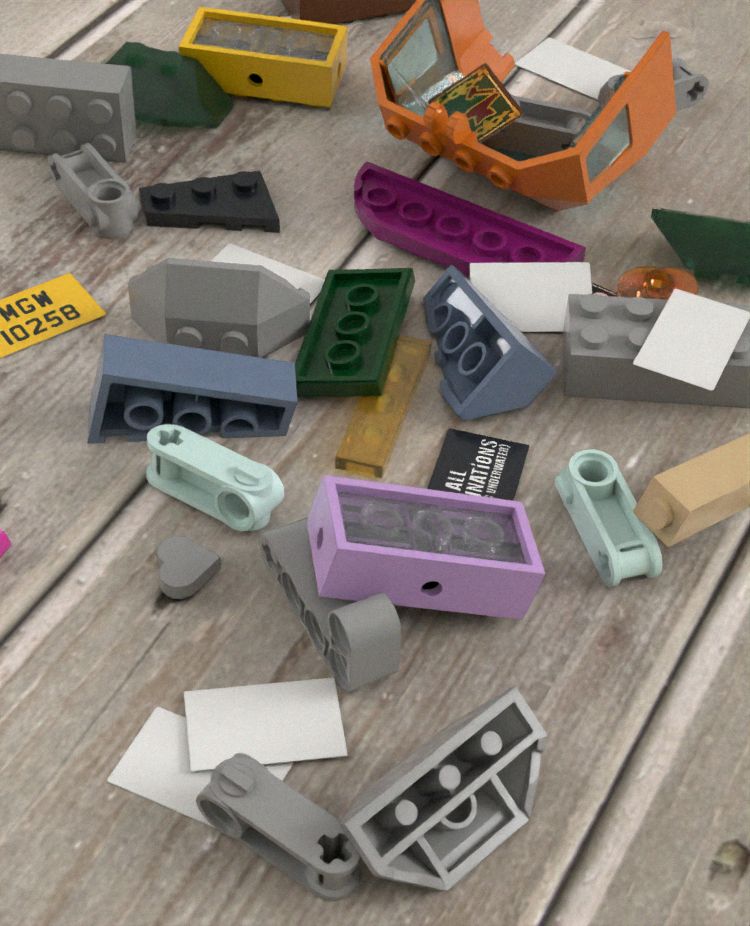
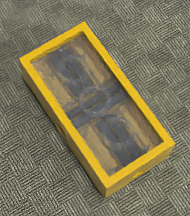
M199 6L178 46L181 87L194 88L201 92L216 91L230 93L237 97L251 96L270 99L274 102L287 101L307 104L311 107L323 106L331 108L347 67L348 26Z

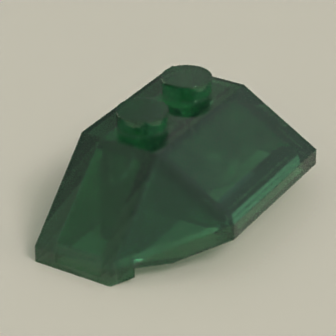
M127 41L100 62L101 64L131 66L135 119L163 127H195L204 125L206 128H218L234 108L233 100L197 59L183 56L178 52L164 51L145 46L143 43Z
M652 206V220L686 268L694 269L693 276L719 280L720 273L736 275V283L750 286V222Z

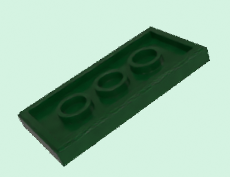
M413 268L328 270L295 362L297 397L382 396L415 284Z

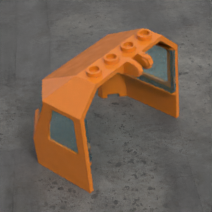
M416 0L370 57L378 105L385 122L384 126L393 137L399 140L407 139L420 145L425 152L432 156L441 155L453 161L465 172L472 173L474 171L489 178L494 185L506 190L510 188L556 211L588 205L594 196L647 154L676 114L670 33L663 30L631 72H625L617 80L571 141L567 150L540 157L484 146L482 143H478L476 133L471 131L469 120H467L468 117L465 114L456 111L448 117L447 110H445L446 107L443 104L433 101L429 105L427 102L484 63L490 67L501 83L514 68V58L509 53L502 56L489 43L493 36L484 28L478 0ZM390 62L407 80V82L413 87V89L420 95V97L426 102V104L428 105L426 111L419 104L417 99L408 89V87L400 78L395 69L392 67Z

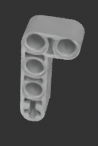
M308 517L260 534L259 546L266 567L340 688L347 693L397 673L400 660L401 625L396 609L389 597L383 592L359 601L319 597L306 523Z

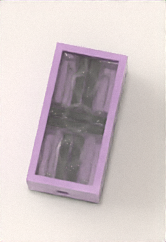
M323 475L306 522L319 597L359 601L383 592L389 597L394 606L523 620L545 576L523 503L519 501Z

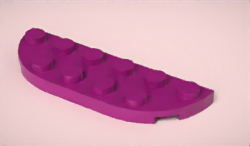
M368 161L363 164L355 178L354 207L356 214L362 224L374 234L376 239L385 241L447 268L452 264L466 276L470 277V263L584 261L586 251L584 246Z

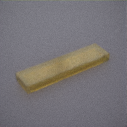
M399 335L382 396L360 397L336 454V469L383 478L430 357L432 341Z

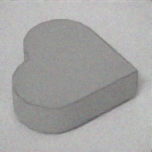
M171 536L161 541L157 546L159 585L161 591L170 598L184 599L192 596L221 569L220 556L190 538Z

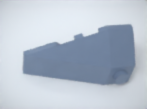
M452 264L423 297L429 331L436 337L438 351L434 353L435 362L442 368L444 380L440 382L441 393L456 414L466 421L527 407L547 387L549 381L558 372L540 350Z

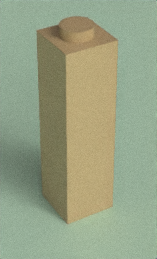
M750 433L653 476L633 513L667 547H670L750 507Z

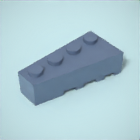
M104 334L89 403L87 443H105V436L128 435L129 442L147 441L148 432L152 428L164 424L178 425L199 435L206 432H221L223 438L286 436L298 403L295 363Z

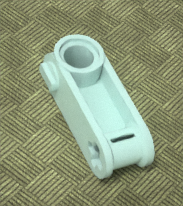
M159 425L148 432L147 446L152 451V462L147 467L146 472L149 484L224 522L232 529L256 531L265 527L270 521L271 511L283 501L284 486L278 475L268 466L250 460L178 425Z
M589 449L577 452L571 457L569 465L560 469L559 476L555 478V486L604 584L607 587L617 586L620 584L621 579L643 574L648 578L660 576L662 572L660 547L653 532L633 513L637 502L624 480L617 462L612 456L603 451Z

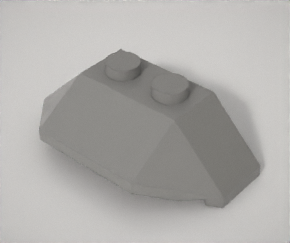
M167 258L148 268L141 275L137 274L131 277L128 282L131 319L156 342L262 358L305 336L310 323V293L302 288L296 289L286 279L261 265Z
M510 687L443 728L360 794L339 825L375 877L441 892L448 891L530 820L539 778L541 752L545 750L548 734L517 687Z

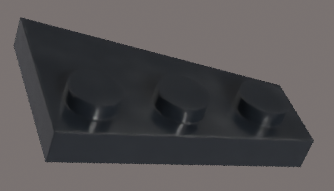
M241 171L232 175L211 178L199 177L190 181L169 184L158 183L153 186L139 188V199L147 226L198 229L204 223L226 224V230L242 231L243 225L265 226V232L280 233V219L261 171Z

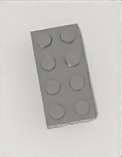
M0 54V150L48 155L57 153L59 156L78 151L81 145L89 143L104 160L127 161L137 135L131 66Z
M569 294L563 328L564 396L750 408V319L714 390L710 391L633 364L668 300L646 299L643 297L600 296L596 294ZM725 303L726 305L750 312V305Z

